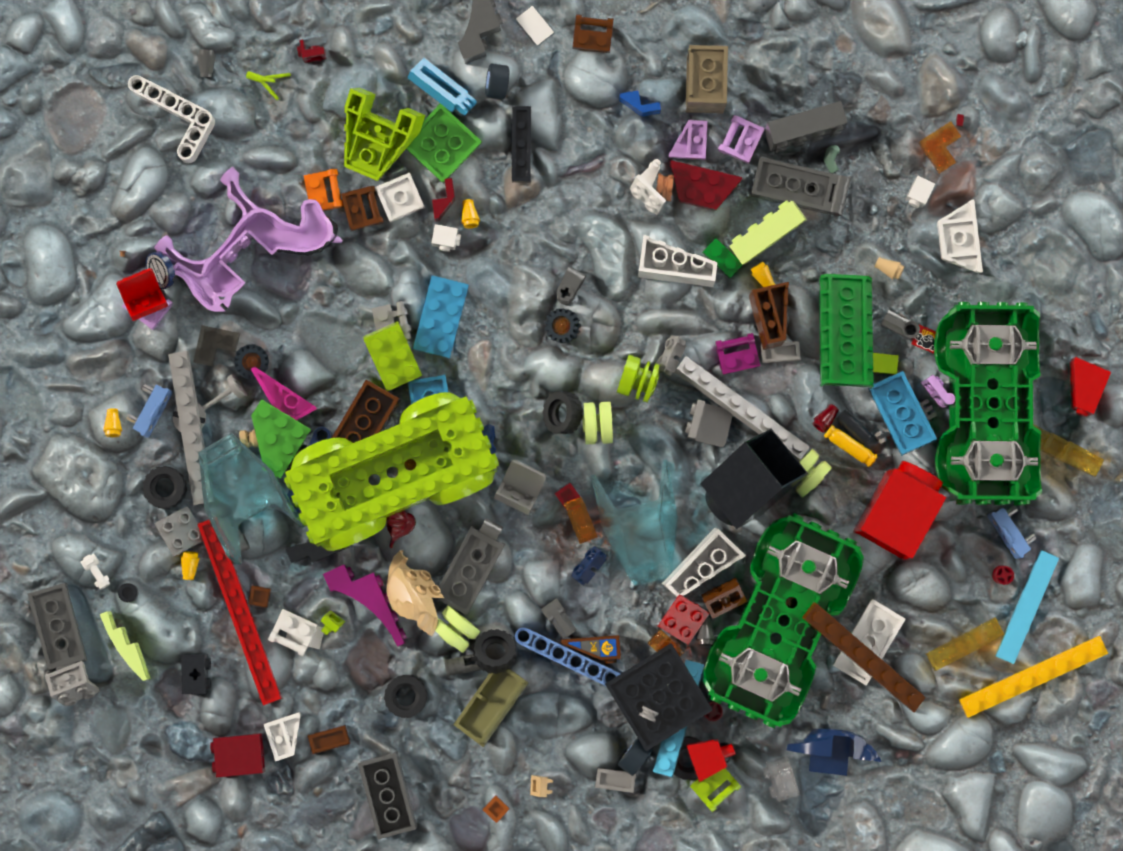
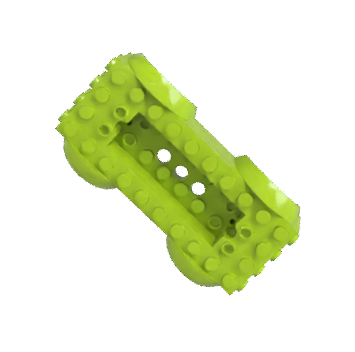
M450 392L433 394L407 407L401 414L399 424L355 443L346 438H330L314 443L300 451L293 459L291 470L285 472L287 477L284 478L287 488L294 493L291 498L295 507L300 508L302 512L299 514L302 524L309 529L306 534L310 543L318 547L321 546L328 551L339 550L380 532L386 525V517L427 500H430L435 505L451 503L490 485L494 480L499 462L495 453H490L491 443L488 436H483L482 434L484 427L480 417L476 418L474 415L477 412L472 399L468 401L467 396L460 398ZM408 459H413L416 462L415 469L407 470L405 462ZM391 467H395L398 470V475L395 478H390L387 475V470ZM373 474L380 477L379 484L375 486L369 483V477Z

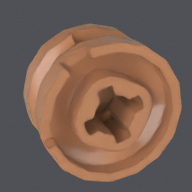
M658 173L656 191L666 201L671 202L674 175L663 176Z

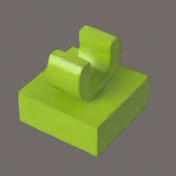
M330 610L321 619V622L325 624L321 631L326 635L331 631L336 633L346 621Z

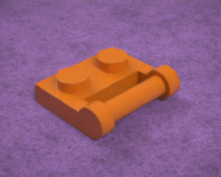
M337 169L304 175L308 199L316 200L323 211L344 207L338 186ZM325 178L330 179L334 200L331 203L328 202Z

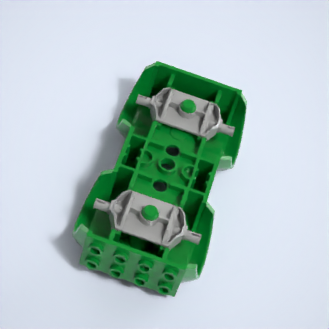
M958 302V305H954L938 324L934 341L935 361L939 371L949 377V393L955 396V402L949 405V429L942 434L937 444L935 470L937 478L943 482L942 488L950 494V501H956V505H968L975 501V505L991 504V502H994V505H1006L1014 502V505L1022 506L1030 504V501L1036 500V497L1042 494L1041 430L1033 426V380L1041 376L1039 364L1040 313L1034 306H1028L1026 302L1016 303L1014 306L1008 305V302H998L997 305H989V302H978L977 305H970V302ZM989 379L997 380L998 387L995 390H991L988 387L987 382ZM990 398L998 400L997 408L994 409L989 406ZM995 417L998 419L999 424L996 428L989 427V418Z
M794 513L791 516L787 515L785 518L774 520L760 537L750 565V572L756 584L738 624L724 628L715 639L706 658L702 674L703 682L708 689L707 693L710 695L711 700L719 704L724 701L728 703V708L737 712L740 709L746 711V716L757 720L759 717L764 720L763 723L774 729L776 726L781 727L782 725L790 724L795 719L806 699L816 673V665L811 656L821 634L802 618L813 603H817L831 616L840 615L854 591L864 563V556L860 550L861 547L857 546L858 542L850 538L843 540L839 538V533L832 530L823 531L821 530V525L812 521L809 524L803 522L804 518ZM789 597L796 598L797 606L795 608L787 607L786 600ZM781 615L789 617V624L787 626L779 624L778 619ZM779 633L782 638L781 642L773 644L770 641L771 634Z

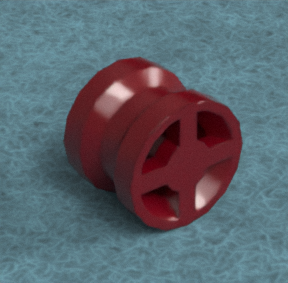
M999 565L993 569L992 578L998 584L1008 585L1014 579V571L1008 566Z

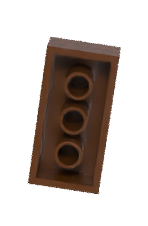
M365 380L332 438H346L355 443L384 431L401 400L372 382Z

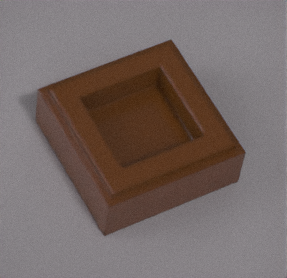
M252 585L248 604L268 608L271 589Z

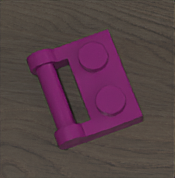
M753 333L727 341H715L723 375L760 367ZM749 344L750 349L724 354L723 349Z

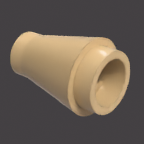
M881 257L878 258L875 264V268L882 271L892 280H899L905 267L901 265V262Z

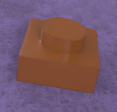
M495 795L482 810L497 823L510 808Z

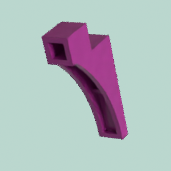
M345 564L323 574L330 592H341L366 606L385 625L397 647L406 643L404 640L407 638L403 627L399 628L397 624L399 617L396 611L391 610L387 592L384 593L381 588L384 584L380 575L376 576L375 573H371L353 581L352 578L355 575L352 568H347Z

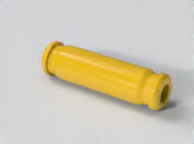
M831 425L824 434L825 438H828L832 443L861 463H865L867 467H871L878 457L876 453H872L870 449L842 430L835 428L834 425Z

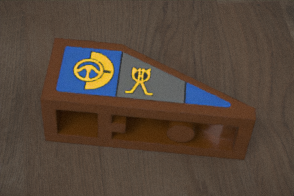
M619 635L561 639V644L597 659L605 660L606 664L617 663V659H621Z

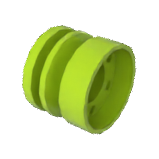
M628 355L616 393L629 396L632 389L636 390L635 399L638 400L640 393L643 392L645 393L643 402L648 403L649 398L654 394L659 379L660 365L655 363L653 371L648 370L650 361L646 363L644 368H641V358Z

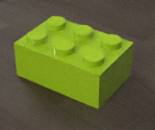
M398 321L363 336V340L386 391L422 376Z

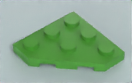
M261 399L251 415L264 469L281 479L311 429Z

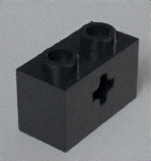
M208 654L181 655L182 694H206L208 689H211V678H208V670H211V658H208ZM197 670V672L201 673V676H193V672Z

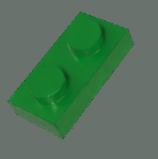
M716 238L702 252L708 259L717 262V267L729 279L743 266L739 259Z

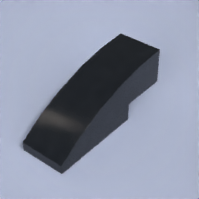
M307 542L285 550L291 563H296L310 557L312 563H315L349 548V546L335 551H328L321 546L318 547Z

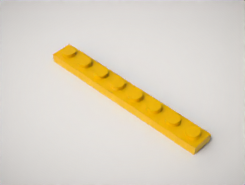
M1096 636L958 700L966 717L969 718L1107 655L1108 652L1101 637Z

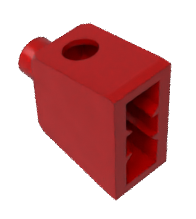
M718 739L687 744V749L699 782L727 767L725 758L736 755L732 743L721 747Z

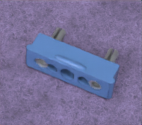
M145 384L144 387L152 390V392L142 388L143 391L151 394L138 418L131 414L127 415L137 421L128 417L126 419L135 424L133 426L134 430L148 438L171 398L173 391L158 385L152 388Z
M1012 506L1008 510H1005L1003 507L987 514L988 519L1014 558H1023L1024 554L1031 550L1029 544L1036 540V537H1034V534H1031L1024 539L1009 517L1018 511L1016 506Z

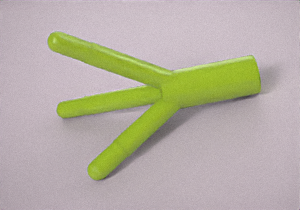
M250 71L246 74L247 79L261 83L276 100H279V97L266 82L274 83L276 78L291 76L290 73L263 76Z

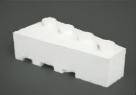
M643 235L638 272L639 278L714 287L717 262Z
M714 528L662 584L675 597H678L679 594L684 596L746 555L719 529Z

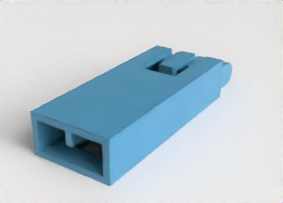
M425 58L410 70L408 79L451 112L456 109L461 114L466 115L477 104V101L468 94L467 90Z

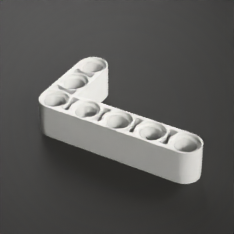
M132 76L128 81V87L136 96L191 123L178 146L177 154L185 163L195 162L215 125V119L208 110L141 76ZM141 82L142 87L138 90H135V84ZM159 91V95L156 98H151L152 92ZM175 99V105L169 107L167 105L169 100ZM187 108L193 109L190 115H184V111ZM208 116L209 121L206 124H202L201 119ZM195 133H200L198 140H192V136ZM190 149L191 155L183 157L184 151Z

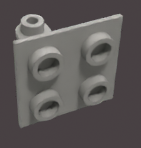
M188 506L154 523L173 557L181 555L185 550L203 541L198 523Z

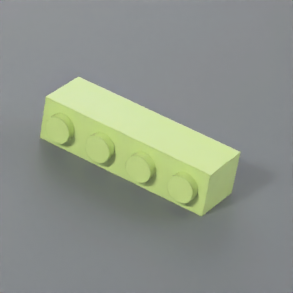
M787 200L778 206L780 210L774 214L773 212L768 213L763 217L764 221L759 225L757 223L753 224L747 229L748 233L744 236L740 234L732 240L733 244L730 245V248L742 265L747 264L807 220L794 201L788 202Z

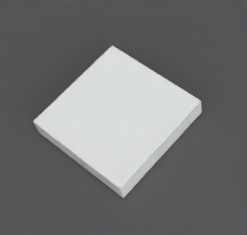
M410 173L375 187L390 223L425 208Z

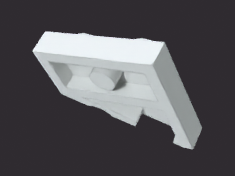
M300 712L264 724L275 761L295 755L301 717Z

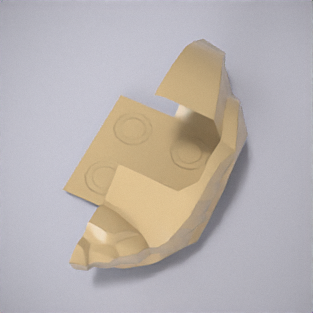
M400 550L393 556L387 578L389 602L392 609L401 617L417 621L420 630L433 636L437 627L438 617L432 598L444 597L441 594L440 588L431 579L430 573L426 570H413L406 565L408 557H405L402 554L404 551Z

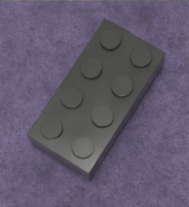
M839 101L767 122L764 133L770 152L776 151V153L786 151V147L794 145V148L805 145V142L810 140L814 143L823 140L824 136H838L848 122L842 102Z
M398 751L360 761L358 766L378 840L415 830L418 826Z

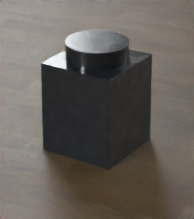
M771 428L744 442L700 484L706 491L705 499L711 512L723 523L738 529L764 514L808 473Z

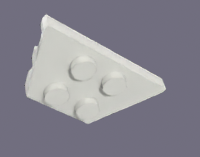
M971 200L937 222L941 260L976 273H982L975 202Z

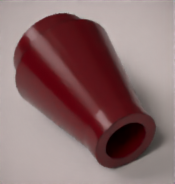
M830 404L814 418L812 425L818 431L825 433L832 425L839 409Z

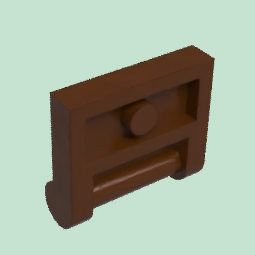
M576 14L572 49L610 53L614 18L606 20L582 17V15ZM581 24L607 27V32L582 30Z
M368 186L341 194L351 231L384 223L383 217H380L374 194L376 192L375 186ZM362 195H367L373 216L372 219H367Z

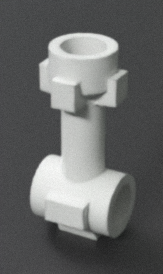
M89 554L84 557L81 564L86 571L91 570L97 580L94 583L96 587L102 590L109 586L110 579L107 575L103 576L97 567L100 562L95 554Z

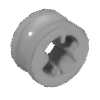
M643 706V712L639 713V715L655 722V716L659 713Z

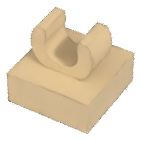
M531 775L530 795L547 797V794L552 793V790L547 789V783H553V780L548 779V777Z

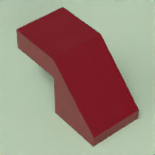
M452 178L444 179L447 198L432 200L436 222L442 219L455 202Z

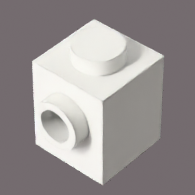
M917 176L905 200L909 201V205L915 208H919V206L923 208L935 183Z
M435 224L431 242L432 246L439 247V250L444 252H450V249L455 250L456 245H460L461 234H458L457 228Z

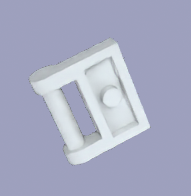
M282 609L268 641L272 643L277 642L298 652V655L304 656L318 624ZM280 629L303 639V644L300 645L278 635Z

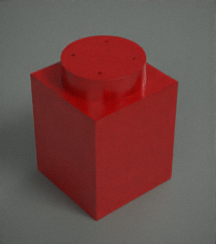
M902 461L898 469L894 468L885 472L853 532L903 560L913 559L947 498L938 493L943 482L926 470L912 463Z

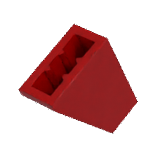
M1074 357L1070 360L1071 408L1076 410V414L1087 417V415L1090 416L1095 413L1111 372Z

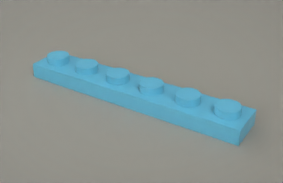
M685 660V666L699 687L704 664ZM687 726L661 742L653 769L654 773L673 778Z

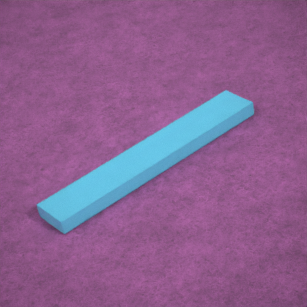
M1040 550L995 654L996 657L1011 664L1015 663L1057 565L1058 557Z

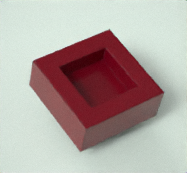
M570 482L554 493L565 509L581 499V496Z

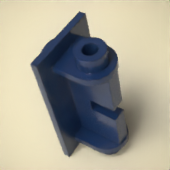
M596 546L589 549L583 561L573 569L571 577L583 586L585 583L588 584L596 574L591 568L594 567L599 570L606 561L607 555Z

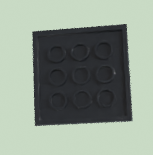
M672 643L605 683L645 751H648L713 710ZM643 706L659 713L655 716V722L639 715V713L643 712Z

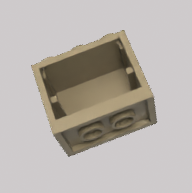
M689 45L686 70V113H724L727 104L728 46Z

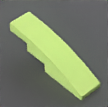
M111 611L100 614L110 639L129 667L143 681L151 679L139 643L130 644L125 627H116Z

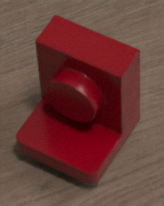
M299 40L300 46H297L299 58L302 57L304 63L327 59L324 47L315 45L306 49L304 40Z

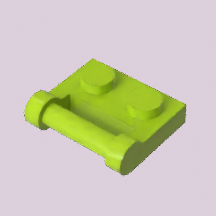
M726 768L701 782L697 778L689 785L712 813L731 793L741 788V785ZM728 779L731 784L710 801L707 797Z

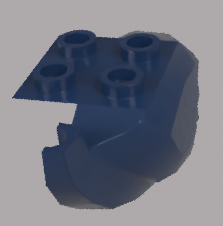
M814 729L808 733L804 740L790 743L786 748L788 751L810 754L809 771L847 776L849 757L881 762L880 757L871 745L867 744L858 734L846 730Z

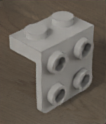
M697 400L696 404L692 403L690 414L693 415L692 421L687 423L685 433H688L687 439L724 447L733 415L724 408L706 404L702 400Z
M512 460L494 499L529 515L545 482L546 475L517 460Z

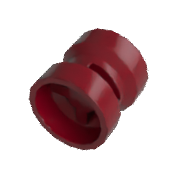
M708 701L713 710L704 715L705 718L709 721L719 720L723 715L721 705L715 701Z

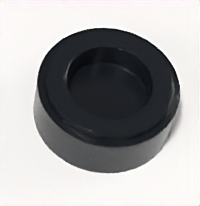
M131 583L121 585L118 590L120 600L127 603L135 601L139 594L138 588Z

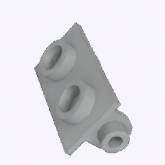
M671 336L666 341L664 353L657 361V364L660 365L659 371L664 372L668 376L675 373L674 371L679 361L674 359V356L682 357L686 348L685 340L680 339L679 336Z

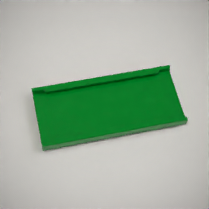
M823 274L819 278L820 386L869 387V389H872L874 387L872 278L863 275Z

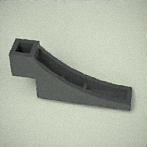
M472 0L469 23L462 40L458 42L465 64L486 57L485 50H488L485 39L481 38L501 31L500 25L503 23L500 14H495L493 9L496 7L494 0Z

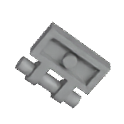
M404 302L396 303V311H392L390 304L372 308L376 331L394 323V318L399 317L406 339H411V326L408 325L406 317L408 312L404 307Z

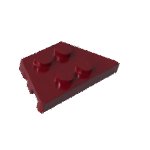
M673 160L670 163L679 202L714 211L720 207L742 180L740 176Z

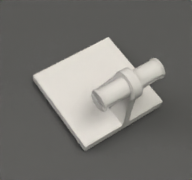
M658 159L651 162L641 175L638 174L630 187L632 195L636 199H640L645 204L647 210L652 213L654 212L656 215L659 214L666 202L652 187L660 170L661 162Z

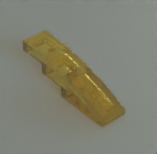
M1033 424V426L1041 430L1042 452L1096 477L1104 459L1071 441L1068 442L1054 433H1049Z
M996 617L929 651L926 653V656L934 671H937L1003 636L1004 632Z

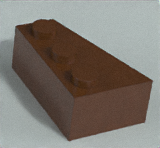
M789 282L753 289L749 294L763 350L782 346L786 341Z

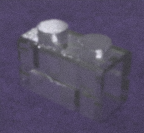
M787 756L765 763L766 768H763L766 780L770 779L772 786L769 787L772 798H776L780 802L800 795Z

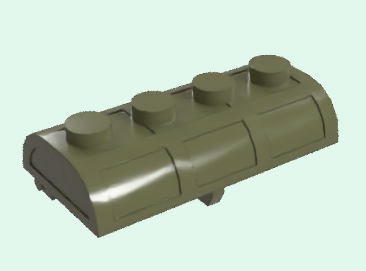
M511 669L506 670L504 673H489L453 725L479 745L485 747L490 737L529 683Z

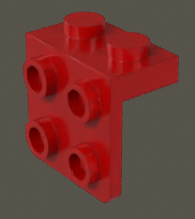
M152 268L142 270L116 283L132 321L168 307Z

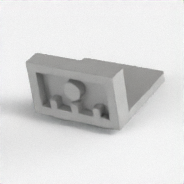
M82 661L45 675L50 696L64 706H72L78 700L92 698L96 693L100 692L99 688L89 681L85 665Z

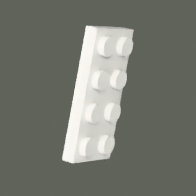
M871 599L851 633L882 659L904 623L905 618ZM841 651L832 664L866 686L871 679L865 671Z

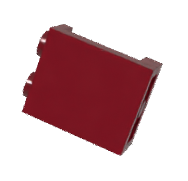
M262 733L215 737L213 742L210 743L211 753L214 754L215 759L212 762V771L216 773V778L265 772Z

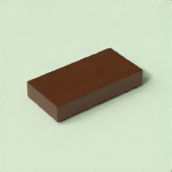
M346 725L308 735L312 754L351 744Z

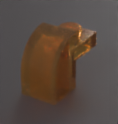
M661 629L647 642L656 652L672 643L679 656L684 653Z

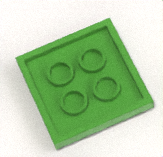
M439 104L424 120L420 133L406 150L444 184V179H448L482 144V141L442 104Z

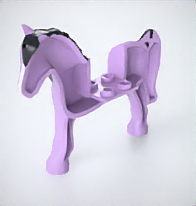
M231 167L223 174L220 181L227 186L228 198L241 208L242 218L222 246L211 257L201 261H194L183 257L173 247L172 239L166 235L155 245V250L163 252L162 255L167 256L174 265L175 275L184 279L193 296L205 308L215 312H224L228 309L233 294L245 284L226 264L228 262L232 263L238 257L237 253L242 248L245 249L250 245L252 237L271 255L275 252H284L287 254L309 256L314 253H321L332 243H342L343 240L337 236L338 225L324 214L316 200L308 199L303 201L301 205L302 219L300 226L284 222L269 210L259 208L241 190L239 186V173L234 167Z

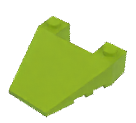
M360 87L350 88L344 107V113H346V124H344V131H346L344 167L379 181L418 136L425 115L410 108L400 109L395 123L371 113L376 94Z

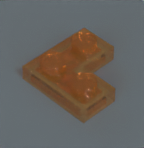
M950 121L918 142L939 174L956 164V161L946 147L960 139L961 135Z

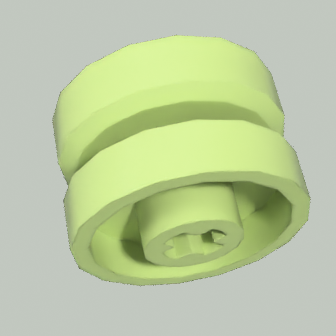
M593 402L584 403L582 422L586 445L596 444L597 432H600L603 444L613 443L611 402H600L599 414H596V407Z
M813 449L799 461L808 473L795 490L802 498L815 489L832 468L826 461H821L814 467L813 465L819 459V454Z
M447 605L442 611V615L449 623L447 624L442 619H438L435 631L445 642L464 653L470 645L462 635L464 634L470 639H475L480 630L455 609Z

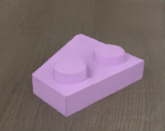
M688 120L670 151L669 158L705 160L707 121Z

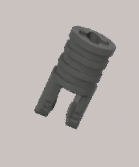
M474 654L448 660L444 659L447 677L480 671L481 668L477 664L465 666V663L475 661Z

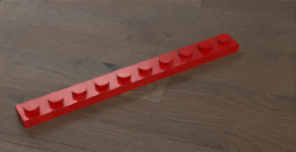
M217 517L198 524L261 702L263 705L282 699L231 555L226 547L223 533L218 525Z

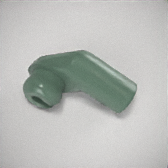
M837 145L829 146L824 155V162L832 174L839 171L835 162L837 154L840 153V148Z

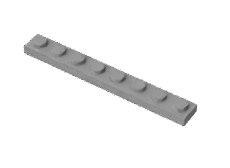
M189 351L168 354L193 505L214 502Z
M687 356L674 371L756 433L761 434L772 428L798 461L802 459L809 449L807 444Z

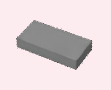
M799 341L784 342L782 346L763 350L762 344L760 345L762 364L801 360Z
M597 768L595 788L634 793L636 774L631 776L626 771Z

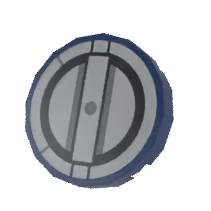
M161 251L150 253L147 256L146 269H153L160 289L170 288L174 284L172 280L175 277V270L171 260L167 256H163Z

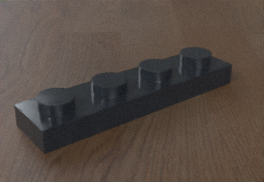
M512 106V183H531V106Z

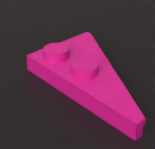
M251 368L271 405L295 420H299L317 409L314 405L258 368Z

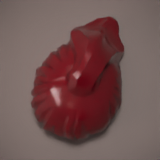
M405 510L386 517L387 530L391 536L390 548H393L397 540L408 535L415 528V517L410 513H406Z

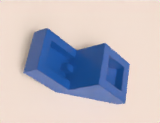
M639 90L620 93V102L641 117L661 113L660 102L641 105Z

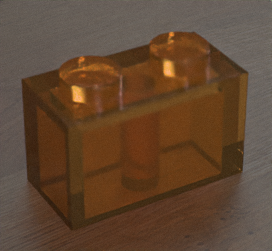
M582 497L564 503L579 544L597 538L598 536Z

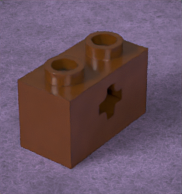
M736 578L701 594L712 619L747 602Z

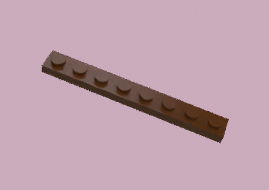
M813 603L802 618L904 706L915 713L926 697L817 603Z

